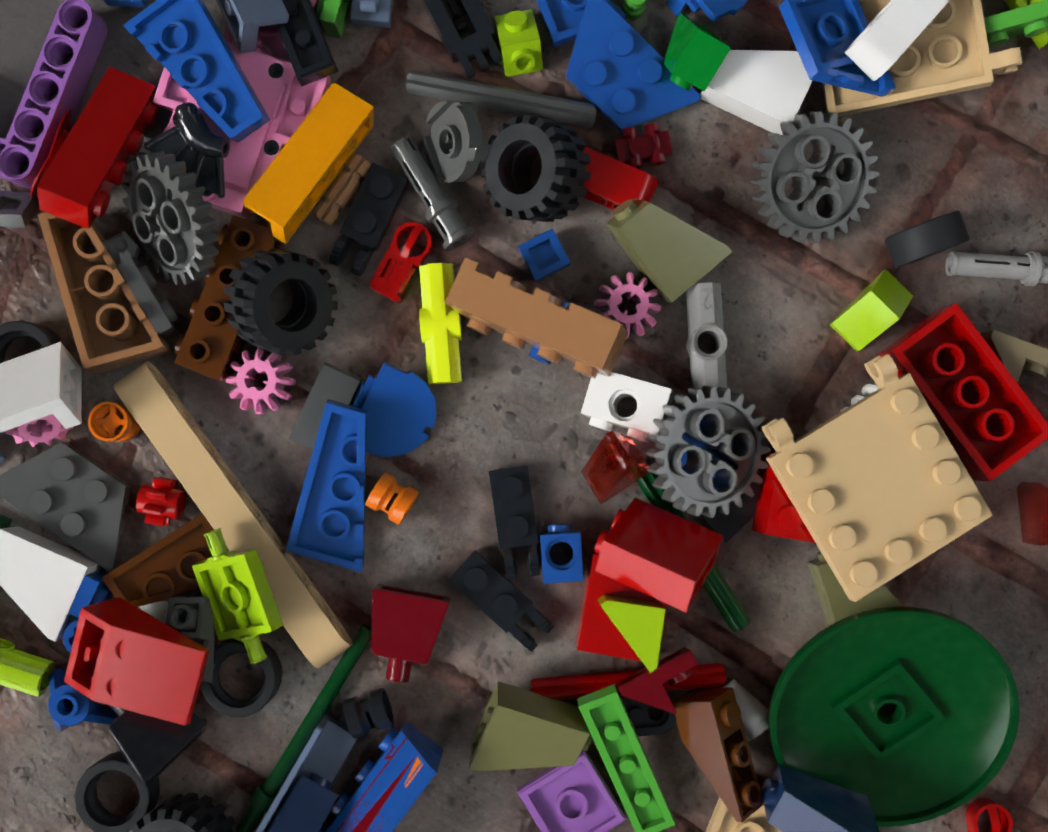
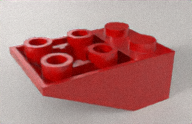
M118 597L81 608L64 682L92 701L186 726L191 722L210 650L123 598Z

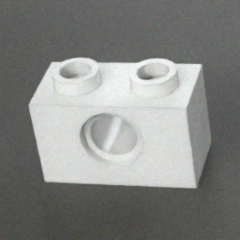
M611 372L610 377L597 373L596 378H591L581 414L590 418L589 425L607 431H612L613 425L628 429L626 436L649 443L648 434H658L660 430L653 422L654 418L662 420L667 418L662 406H671L675 393L671 388ZM625 397H632L637 401V409L629 417H621L617 412L619 401Z

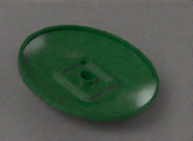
M898 606L878 608L851 615L833 623L817 633L795 653L784 668L773 691L769 710V734L778 765L868 796L877 825L880 827L905 826L931 820L953 811L975 797L992 781L1006 762L1013 748L1019 725V697L1011 671L1000 653L981 633L970 625L950 615L930 609ZM886 703L897 704L895 711L889 715L877 713L879 708Z

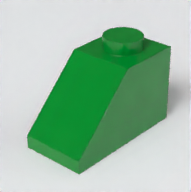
M680 13L676 20L663 64L672 73L669 78L672 82L687 91H690L692 86H695L705 92L731 47L713 31Z

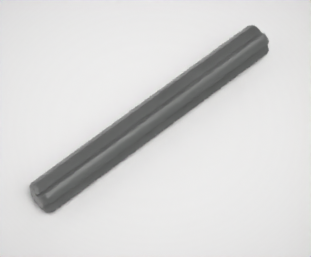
M415 70L409 71L406 80V89L409 94L446 101L472 102L478 107L521 115H532L584 127H592L595 122L597 108L596 105Z

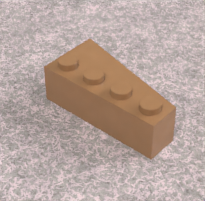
M46 212L37 214L83 369L99 374L173 353L166 339L154 329L116 266L115 260L104 244L106 240L95 221L87 229Z
M464 257L445 303L469 320L467 327L487 336L491 330L503 334V342L522 350L526 344L538 348V356L557 364L560 363L561 358L575 363L573 370L595 379L597 373L610 377L628 335L627 330L621 323L574 303H569L567 308L561 306L562 300L538 288L533 289L531 294L525 292L527 288L514 281L513 277L497 271L495 277L491 278L478 266L479 263Z

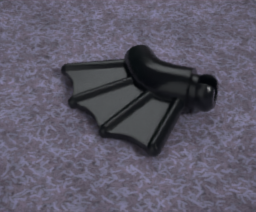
M191 102L180 104L175 109V115L178 118L177 125L147 141L144 144V148L151 153L164 151L165 155L175 154L176 162L184 161L186 163V174L195 172V185L197 188L204 186L205 190L218 195L219 198H224V158L229 153L230 142L228 139L216 136L210 131L203 115L198 114L195 104Z

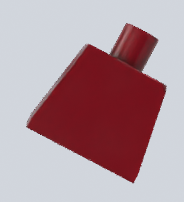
M378 584L373 588L371 652L374 655L389 658L385 676L387 680L407 683L409 682L412 662L428 663L450 605L451 597Z

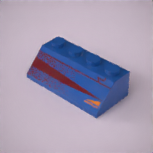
M407 721L404 722L399 730L392 727L378 746L383 750L375 763L370 759L365 762L354 778L359 784L351 795L346 791L341 794L330 810L335 816L327 827L322 825L319 832H393L437 773L443 748Z

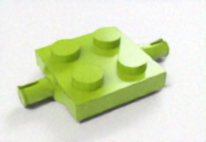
M221 528L206 532L203 535L206 538L212 557L192 565L202 596L210 599L213 626L219 640L232 638L243 642L250 659V664L263 661L267 658L259 635L275 631L283 626V622L257 550L255 548L242 552L230 551L227 549Z

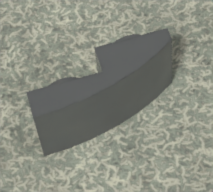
M324 362L289 439L313 449L327 400L330 399L349 405L361 378Z
M207 597L169 598L166 625L210 650L201 683H212L214 670V628L210 599Z

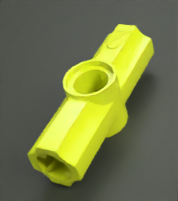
M430 263L419 266L422 297L419 321L422 343H425L428 384L462 382L459 341L462 340L461 314L445 303L455 280L453 263Z

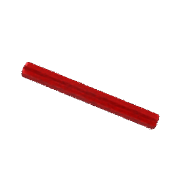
M720 663L697 665L689 669L692 675L684 681L672 686L669 685L668 681L662 684L666 691L722 687L726 685V671ZM640 670L534 678L530 682L531 692L556 700L577 699L613 685Z

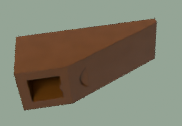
M733 687L692 689L672 701L677 712L675 717L681 741L735 820L743 822L763 806V803L761 802V787L757 782L751 759V749L746 740L741 721V710L737 704Z

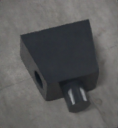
M108 705L119 716L108 727L109 735L145 788L206 731L207 724L194 713L190 724L184 726Z

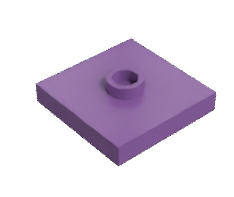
M581 751L574 766L550 767L517 788V793L541 832H607L627 820L626 814L588 751Z

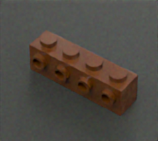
M236 215L232 216L230 224L226 223L220 232L218 241L220 245L219 254L213 260L215 267L208 269L210 274L204 276L206 284L201 297L197 296L191 305L189 317L192 319L187 332L180 335L175 346V354L177 355L175 364L226 382V377L233 376L235 370L230 367V363L232 361H239L246 340H243L236 334L238 329L231 327L227 320L232 316V313L224 311L223 302L230 301V295L224 293L225 285L232 286L234 281L229 275L233 269L241 270L243 268L239 263L243 258H254L253 252L259 250L269 251V249L282 250L285 244L272 236L271 229Z

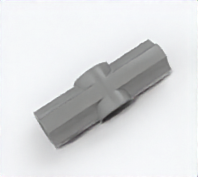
M697 283L686 291L688 324L686 349L690 357L691 388L702 390L703 385L727 388L725 350L728 339L723 327L721 283ZM700 334H708L714 339L715 350L712 354H705L699 349L697 341Z

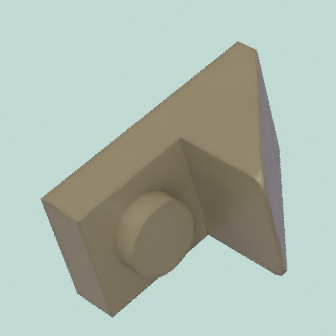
M996 330L980 333L1017 383L1021 372L1033 377L1046 378L1048 374V349Z

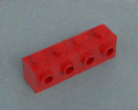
M109 66L37 186L41 211L87 229L91 227L96 216H104L110 203L111 196L109 193L112 187L122 184L125 178V171L128 168L126 162L130 155L137 156L144 141L143 132L147 125L153 127L157 121L160 107L153 103L156 93L155 85Z

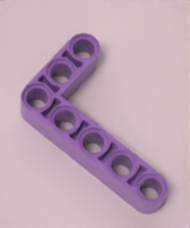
M65 0L58 8L6 139L0 137V178L27 189L32 188L38 172L47 159L59 123L67 109L72 111L71 126L107 36L108 30L105 21L84 0ZM85 18H88L86 24L81 28H78V24L80 23V21H82ZM69 54H73L71 61L63 65L64 59ZM59 89L56 98H54L52 101H49V96L51 95V93L54 90ZM44 125L41 135L35 138L37 128ZM29 161V167L26 172L20 174L23 163Z

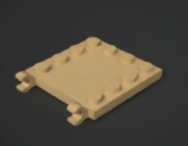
M858 0L868 24L890 0ZM949 0L906 51L888 69L896 89L887 96L880 97L822 83L827 113H838V117L989 87L994 82L993 74L1001 75L1018 70L1017 65L1022 64L1020 47L989 53L981 0Z
M889 354L883 357L877 356L864 364L868 374L879 388L878 390L798 439L793 440L792 431L784 418L779 420L775 418L761 427L776 451L768 456L766 460L847 597L854 602L993 516L912 376L908 373L898 377L896 364Z

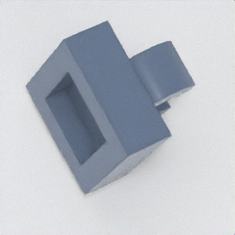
M352 0L350 16L352 24L391 28L394 0Z

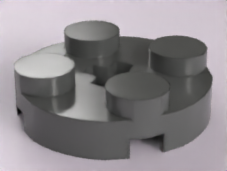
M440 101L431 109L426 124L432 123L431 136H424L426 159L436 177H444L446 179L445 182L448 183L464 182L475 174L479 163L486 161L488 144L482 138L477 110L472 102Z

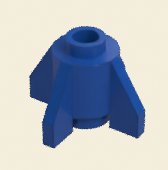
M61 668L53 670L49 675L50 698L48 709L53 718L54 727L60 732L81 721L111 725L119 718L107 704L92 701L65 683L66 672Z

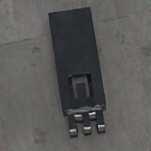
M421 0L453 63L459 61L468 79L475 76L474 68L470 64V61L474 59L481 72L489 69V65L484 57V54L488 52L495 65L503 62L502 56L495 44V31L479 0ZM468 14L476 32L470 34L466 22L458 25L456 30L452 21Z

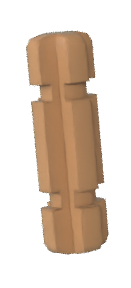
M354 153L345 164L347 169L340 171L324 195L326 200L324 202L320 201L313 214L326 225L331 226L340 215L338 210L340 208L344 209L360 185L358 180L360 178L364 179L371 167L369 161L359 154Z

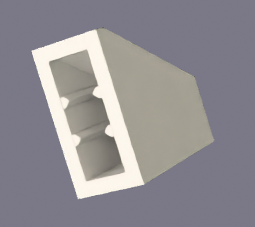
M729 50L705 92H701L700 95L702 97L700 99L765 130L783 135L780 123H793L812 80L807 75L798 51Z
M19 526L0 529V586L48 639L55 642L63 639L64 630L67 626L79 620L78 617L68 612L84 576L100 572L102 566L82 553Z

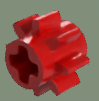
M154 477L152 484L144 483L141 486L137 495L136 510L139 513L146 514L144 523L164 527V525H170L171 519L179 520L186 505V492L177 489L178 480Z

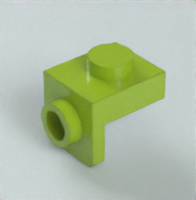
M533 10L511 11L507 14L494 16L505 75L511 77L541 71L543 69L541 43Z

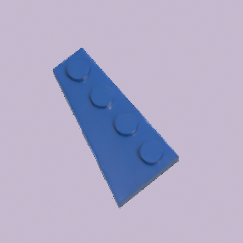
M156 0L123 25L131 35L136 37L146 47L147 52L172 74V78L193 96L197 104L230 139L239 143L270 121L203 0Z
M330 399L327 400L285 551L355 571H363L368 410Z

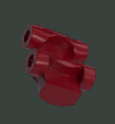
M659 123L645 125V135L638 136L636 127H628L621 130L622 139L614 141L617 160L637 169L642 168L643 162L649 159L651 166L666 163L665 156L672 155L669 131L661 132Z

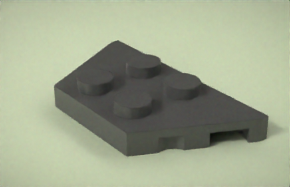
M60 442L0 475V497L110 572L119 566L120 558H117L120 535H124L126 523L124 510L129 503L131 485L68 442Z

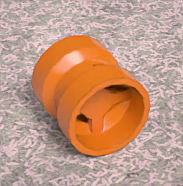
M102 402L96 405L89 413V430L99 440L107 442L129 441L136 437L141 429L124 403Z
M385 472L374 486L365 505L374 511L382 510L388 514L390 521L400 525L420 492L411 486L403 487L397 483L396 477ZM396 494H398L393 504L391 505V502L393 501L394 497L396 496Z

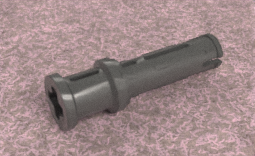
M411 136L403 137L396 141L390 147V151L400 163L410 183L427 209L425 212L426 219L430 224L434 223L444 240V249L452 251L467 243L474 237L476 232L473 227H468L457 210L459 204L456 199H453L451 196L448 197L443 191Z

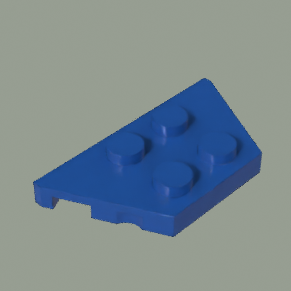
M586 0L565 78L590 103L596 105V108L620 132L625 128L637 126L699 101L702 96L693 87L690 91H687L669 79L672 73L663 64L664 58L605 0Z
M784 0L779 6L810 80L880 97L887 96L896 89L889 70L873 82L845 54L846 49L869 25L858 0Z

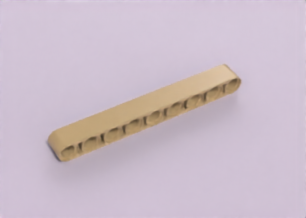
M146 361L115 383L114 389L121 401L213 529L221 528L228 550L242 552L256 548L260 561L264 566V572L271 592L278 605L283 626L307 660L315 668L320 669L352 646V640L344 626L293 555L285 551V544L161 372L151 362Z

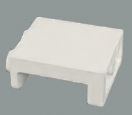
M61 342L0 363V433L51 414L57 418L65 429L82 424V368Z

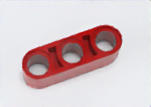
M585 147L583 153L590 154L591 163L586 165V171H591L590 180H585L584 187L588 190L583 198L613 211L621 203L629 199L634 200L636 198L651 202L659 184L655 177Z

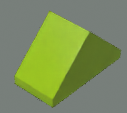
M885 269L829 325L858 352L897 322L914 296Z
M603 595L597 599L600 606L651 673L657 669L665 617V608L662 604Z

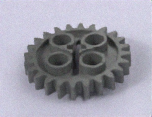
M810 112L809 119L805 114H797L794 118V125L791 122L780 123L783 135L778 133L768 134V138L772 143L771 148H758V151L765 159L764 162L752 164V167L761 171L760 177L750 180L751 184L761 186V191L753 195L752 200L765 202L759 209L758 214L762 216L772 215L768 220L767 226L774 229L780 227L779 235L787 238L792 235L793 240L802 243L806 237L809 242L819 243L821 235L824 239L834 240L835 229L843 233L849 232L847 220L861 221L857 213L859 207L866 209L871 207L864 197L865 194L877 192V189L868 185L870 179L879 176V172L869 171V165L877 161L878 156L866 155L865 152L872 146L873 142L870 140L859 141L864 129L857 127L850 129L852 119L841 118L838 120V113H826L823 117L822 112ZM810 141L813 145V153L812 156L808 160H806L804 157V148L805 145ZM843 160L845 169L841 177L838 178L836 168L838 163ZM812 175L818 178L817 182L812 178ZM789 178H792L794 188L792 193L786 197L784 185ZM824 196L825 207L818 214L816 205L818 200ZM800 203V210H797V205Z
M164 151L137 156V160L129 163L131 170L125 171V176L129 182L122 184L123 189L128 194V197L123 198L122 201L130 210V213L125 214V217L132 221L134 226L131 228L130 233L138 236L139 241L137 245L140 249H145V261L147 263L154 261L155 272H163L166 281L173 279L174 283L178 285L202 279V277L210 274L208 269L215 267L212 257L219 254L212 242L219 241V237L211 228V226L217 224V220L209 217L208 210L212 208V203L204 202L202 198L205 192L204 186L196 187L195 172L186 174V163L184 161L176 162L175 154L165 155Z
M703 385L702 390L699 388H688V397L680 394L674 396L677 407L670 405L662 406L667 416L665 420L656 418L653 420L660 430L658 434H648L647 436L648 439L656 443L655 448L645 451V455L654 457L656 460L654 464L647 468V472L660 475L652 485L662 490L665 489L661 498L674 502L673 507L684 512L687 510L688 514L697 517L702 514L714 518L716 512L728 515L729 504L739 508L743 506L741 494L750 497L754 496L753 490L749 485L752 482L762 484L763 480L757 474V470L765 469L769 466L766 462L760 460L762 454L771 451V448L761 446V440L766 438L762 430L757 428L763 422L764 417L751 415L756 405L743 402L744 395L731 393L730 388H716V386ZM704 416L705 426L704 429L700 431V421ZM683 433L694 442L706 444L705 448L710 452L732 461L735 464L734 468L724 461L712 459L711 453L682 439ZM735 437V445L731 450V441ZM686 452L687 461L686 464L683 467H681V458L683 454ZM717 471V480L715 484L712 485L713 475Z

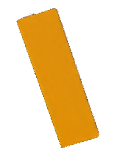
M336 83L331 84L243 199L245 207L270 221L273 237L285 244L288 243L343 169L351 155L354 154L373 128L374 106Z

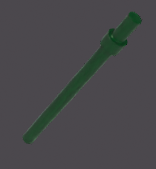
M362 624L352 640V646L343 654L264 785H258L251 796V806L236 828L237 832H253L264 813L268 812L281 785L369 644L372 635V628L370 626Z

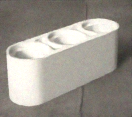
M890 0L846 49L845 54L874 82L898 60L949 0Z

